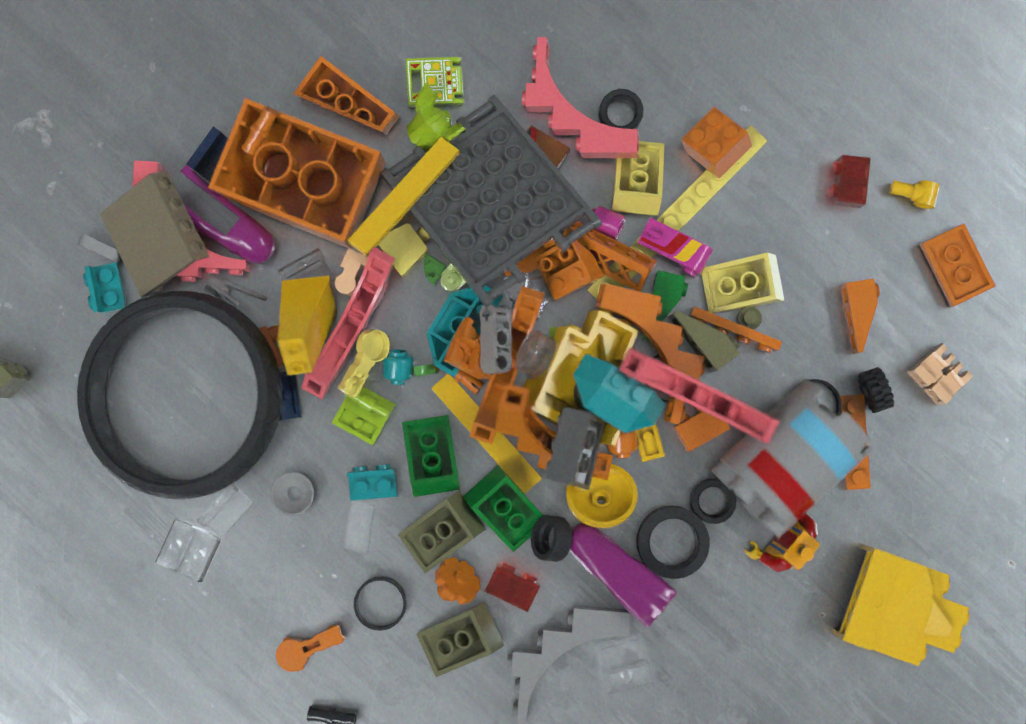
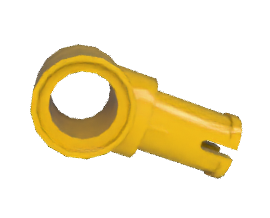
M893 180L889 193L910 198V201H914L913 205L917 207L934 209L940 185L927 180H920L914 184Z

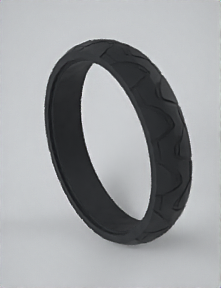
M168 291L153 294L148 298L144 297L130 303L106 322V325H103L86 351L81 365L77 387V406L82 430L88 444L101 464L113 476L131 488L145 494L167 499H192L210 495L230 486L234 481L239 480L250 471L260 460L273 439L278 426L282 405V383L277 360L270 344L260 329L244 313L233 305L208 294L193 291ZM178 310H195L209 315L235 334L249 355L257 382L255 417L245 441L225 464L215 471L193 480H178L159 476L136 463L116 440L109 425L105 408V382L108 369L122 342L132 331L147 320Z

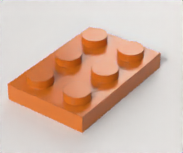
M965 223L920 244L950 307H954L996 287Z

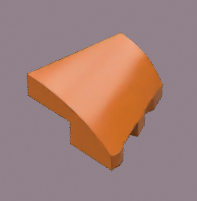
M466 317L457 329L444 361L477 379H491L492 374H485L480 366L481 334H477L471 325L474 321L470 317Z

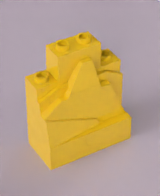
M602 308L588 312L582 329L572 324L558 327L553 340H550L536 375L532 379H526L523 388L529 389V402L534 413L558 426V417L563 412L564 407L582 411L574 400L573 391L576 381L573 374L583 356L588 354L613 364L620 369L629 349L633 346L638 330L632 328V323L624 319L617 320L612 317L610 311ZM605 422L600 444L615 446L621 431Z
M862 544L861 549L867 550L841 628L839 631L833 629L832 634L848 643L868 650L872 649L917 666L926 657V644L954 653L955 649L961 644V632L963 626L967 625L970 614L968 612L969 607L943 598V595L948 592L950 587V575Z

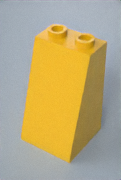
M330 276L282 280L278 342L287 375L312 373L337 315Z

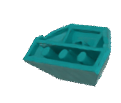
M486 285L483 289L487 293L492 288ZM471 287L451 292L427 331L434 366L454 378L460 369L445 362L444 359L450 343L464 318L470 317L474 321L471 325L477 334H481L480 310L483 304ZM501 294L492 300V304L495 307L499 306L503 295Z
M588 354L583 356L573 374L583 407L623 433L653 426L666 405L646 385L623 373L613 364Z

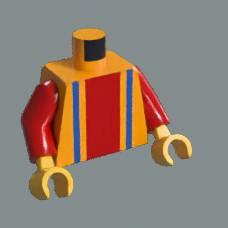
M806 513L781 537H775L764 550V553H762L757 543L753 541L749 543L755 549L752 552H748L746 549L744 551L752 560L760 559L759 561L775 572L786 571L790 568L800 570L807 561L813 559L814 552L820 546L816 539L817 524Z

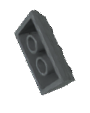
M564 407L563 412L558 417L557 424L559 428L557 436L552 441L553 453L551 460L548 461L546 466V478L589 490L606 421L590 412Z

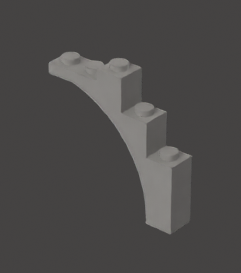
M573 605V611H568L567 626H571V629L543 627V632L538 633L537 647H541V650L513 648L512 655L508 654L507 669H511V676L520 677V679H515L514 694H519L518 703H513L512 718H517V724H526L528 701L532 691L541 676L556 659L572 648L591 640L605 637H629L631 613L625 609Z

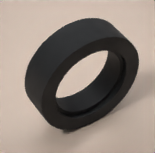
M665 506L652 511L644 518L637 532L636 544L640 558L651 571L664 578L680 579L695 573L703 565L709 553L710 539L705 524L696 514L682 507ZM668 519H679L686 522L692 528L695 535V548L692 555L685 562L677 565L661 563L654 557L650 548V537L654 528L662 521Z

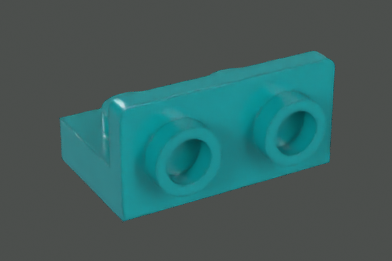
M115 262L96 267L85 266L83 280L86 287L89 288L88 305L94 313L105 314L115 312L127 306L119 263Z
M390 464L375 465L376 470L366 471V466L352 467V472L346 473L349 480L350 501L398 497L396 468L390 469Z

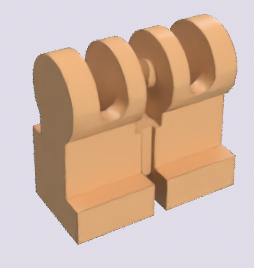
M348 248L340 265L344 270L335 280L336 289L349 297H352L368 259L365 255L351 248Z
M943 343L936 346L907 371L920 387H926L924 391L937 405L947 404L953 398L952 396L973 376L968 370L958 376V372L964 366L961 362L950 366L945 374L942 373L941 370L948 367L955 359L953 353L948 354L942 359V354L947 350Z

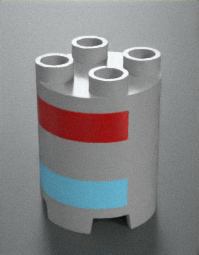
M806 379L767 414L779 421L768 444L747 433L711 469L729 490H733L742 499L740 500L741 504L777 538L781 537L873 450L870 446L866 445L870 439L847 412L837 416L824 404H820L817 399L823 391Z

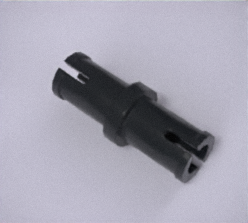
M309 706L307 713L308 722L356 724L357 720L356 712L338 711L335 707L325 709Z

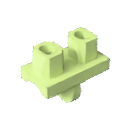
M452 264L441 274V285L448 291H458L466 283Z

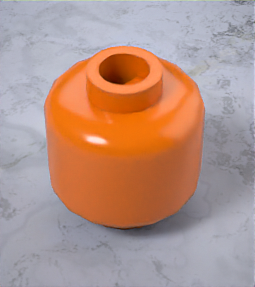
M636 430L627 433L621 432L615 446L607 445L608 451L611 454H615L617 458L630 457L631 453L638 447Z

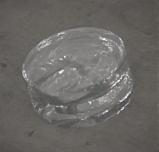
M539 330L530 332L518 350L515 360L516 369L532 378L539 377L546 370L555 351L554 338L545 335Z

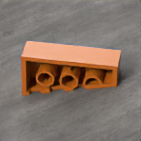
M322 56L319 57L293 93L301 99L385 135L388 134L400 117Z

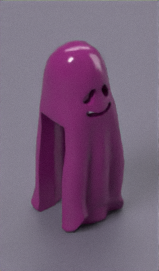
M184 166L180 171L182 174L240 218L225 236L185 206L196 230L229 249V252L240 256L250 263L261 264L268 261L275 251V240L272 234L229 199L209 189V184L189 166Z
M585 523L576 524L571 528L572 543L570 552L590 574L598 578L607 587L611 594L645 627L649 628L670 601L678 594L677 590L651 571L645 564L628 555L614 539L598 528L586 525Z

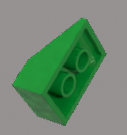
M449 415L402 422L413 497L460 490Z
M499 465L463 496L470 508L513 552L531 537L535 522L544 516Z

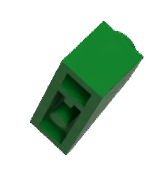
M660 270L655 273L651 295L660 296V302H662V310L660 315L656 316V321L663 322L681 300V296H686L688 283H685L686 276ZM642 332L641 341L645 342L648 338Z

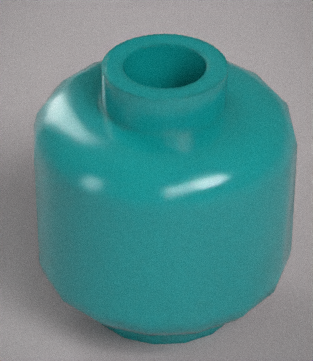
M389 350L388 356L383 359L384 378L391 380L393 385H403L406 380L413 377V357L407 354V350Z

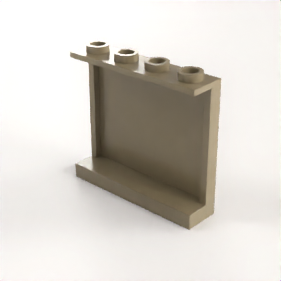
M167 171L150 173L100 213L140 297L161 292L164 290L163 284L192 263L210 257Z

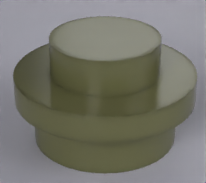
M746 307L740 311L738 322L740 325L754 330L760 326L762 315L757 308Z

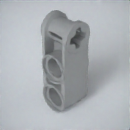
M491 304L487 308L483 305L480 310V366L485 374L505 373L512 367V311L507 305L495 307Z

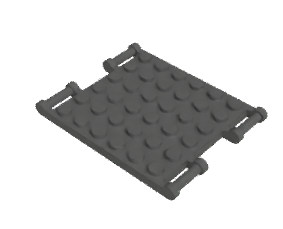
M495 95L488 98V102L466 117H460L456 120V123L460 122L465 130L462 135L450 142V144L459 149L460 154L409 210L486 308L492 304V300L516 283L520 284L526 280L516 264L553 239L558 248L565 252L573 242L593 228L597 229L602 226V222L595 212ZM493 109L496 110L493 114L479 122L477 125L471 127L472 123L486 115L488 112H490ZM419 146L412 150V154L388 170L385 168L380 172L383 180L392 190L410 170L398 179L394 177L425 155V152ZM585 216L588 219L587 222L566 237L560 234ZM509 270L512 274L487 293L484 291L483 288Z

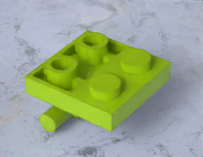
M362 386L359 395L355 398L345 394L346 397L336 413L332 424L373 446L396 404Z

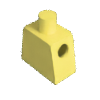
M407 223L389 232L378 245L383 252L395 258L393 266L402 278H405L429 253L424 242L431 237L423 227L415 231Z

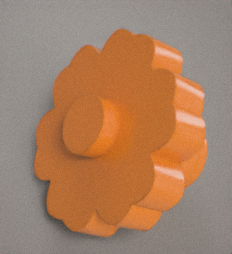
M455 557L445 559L435 571L438 595L445 601L457 600L461 605L470 603L481 589L479 585L480 579L474 575V568L465 560L459 562Z

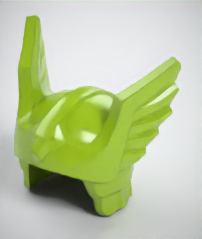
M425 83L422 90H419L418 96L415 98V110L417 113L406 126L410 141L425 151H429L440 137L450 141L457 137L458 133L465 130L460 122L451 126L450 113L447 110H441L434 106L438 96L428 83Z

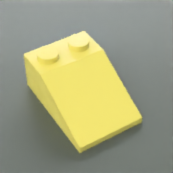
M639 141V158H616L612 211L658 216L662 201L665 143Z
M767 252L705 267L702 272L708 312L714 314L784 301L775 254Z

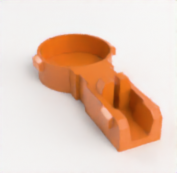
M333 624L310 639L302 640L297 637L291 638L290 636L284 638L276 650L278 665L289 672L303 670L309 657L315 652L343 643L346 637L340 631V624ZM304 646L307 647V652L305 653L302 648Z

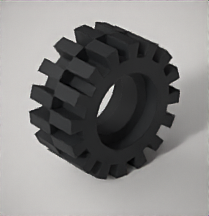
M879 367L864 371L858 375L860 390L864 394L866 405L868 404V408L872 413H877L894 406L891 386L888 384V379L885 378V373H882V369Z

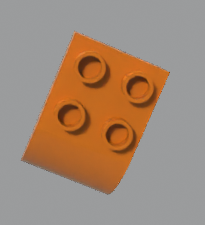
M245 98L208 188L263 215L346 248H352V245L348 243V239L361 226L381 177L380 172L386 164L381 152L275 110L278 116L269 129L270 134L268 138L262 141L255 155H250L242 149V145L251 132V125L256 123L262 113L264 105Z

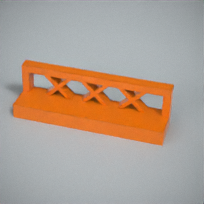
M577 221L564 230L563 237H566L583 223ZM592 229L577 240L580 244L586 246L587 250L592 249L597 252L599 260L596 261L604 275L639 292L642 291L649 273L655 268L657 260L595 229ZM607 261H616L620 270H611ZM634 270L642 275L639 283L630 279L629 271Z

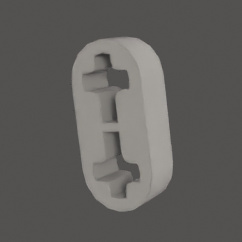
M84 233L82 234L78 242L79 245L119 263L121 256L117 249Z

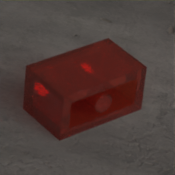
M842 155L837 161H834L832 175H835V183L830 188V198H833L832 205L861 208L866 205L871 158Z
M503 562L502 565L497 563L485 588V592L528 612L540 588V583L536 582L538 578L526 572L524 575L515 572L516 567L506 562Z

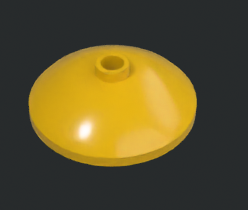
M612 463L608 480L592 477L589 490L567 485L566 500L572 514L586 525L596 528L614 527L626 521L634 512L638 499L637 486L631 475L623 468ZM603 500L605 503L599 504L597 501Z

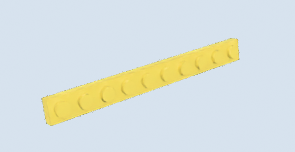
M750 125L746 131L749 133L752 147L719 179L706 170L657 221L679 231L766 144L767 140ZM640 237L630 246L651 258L657 254L638 244ZM615 261V263L610 267V269L613 271H619L620 267L618 263ZM634 270L629 271L628 274L630 279H632L638 272ZM604 275L587 291L597 300L600 284H609L622 288L625 285Z

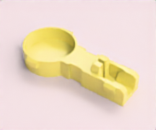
M367 329L357 339L356 359L350 365L338 386V389L349 397L355 398L359 395L371 367L374 366L375 362L383 360L389 354V338L381 330Z

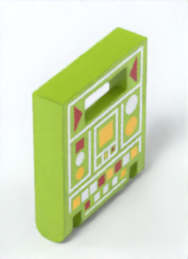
M461 57L406 58L408 108L415 107V98L418 96V93H412L411 74H420L421 90L424 84L428 83L438 97L434 103L435 107L464 105L463 98H455V96H463L462 67L453 66L461 64Z

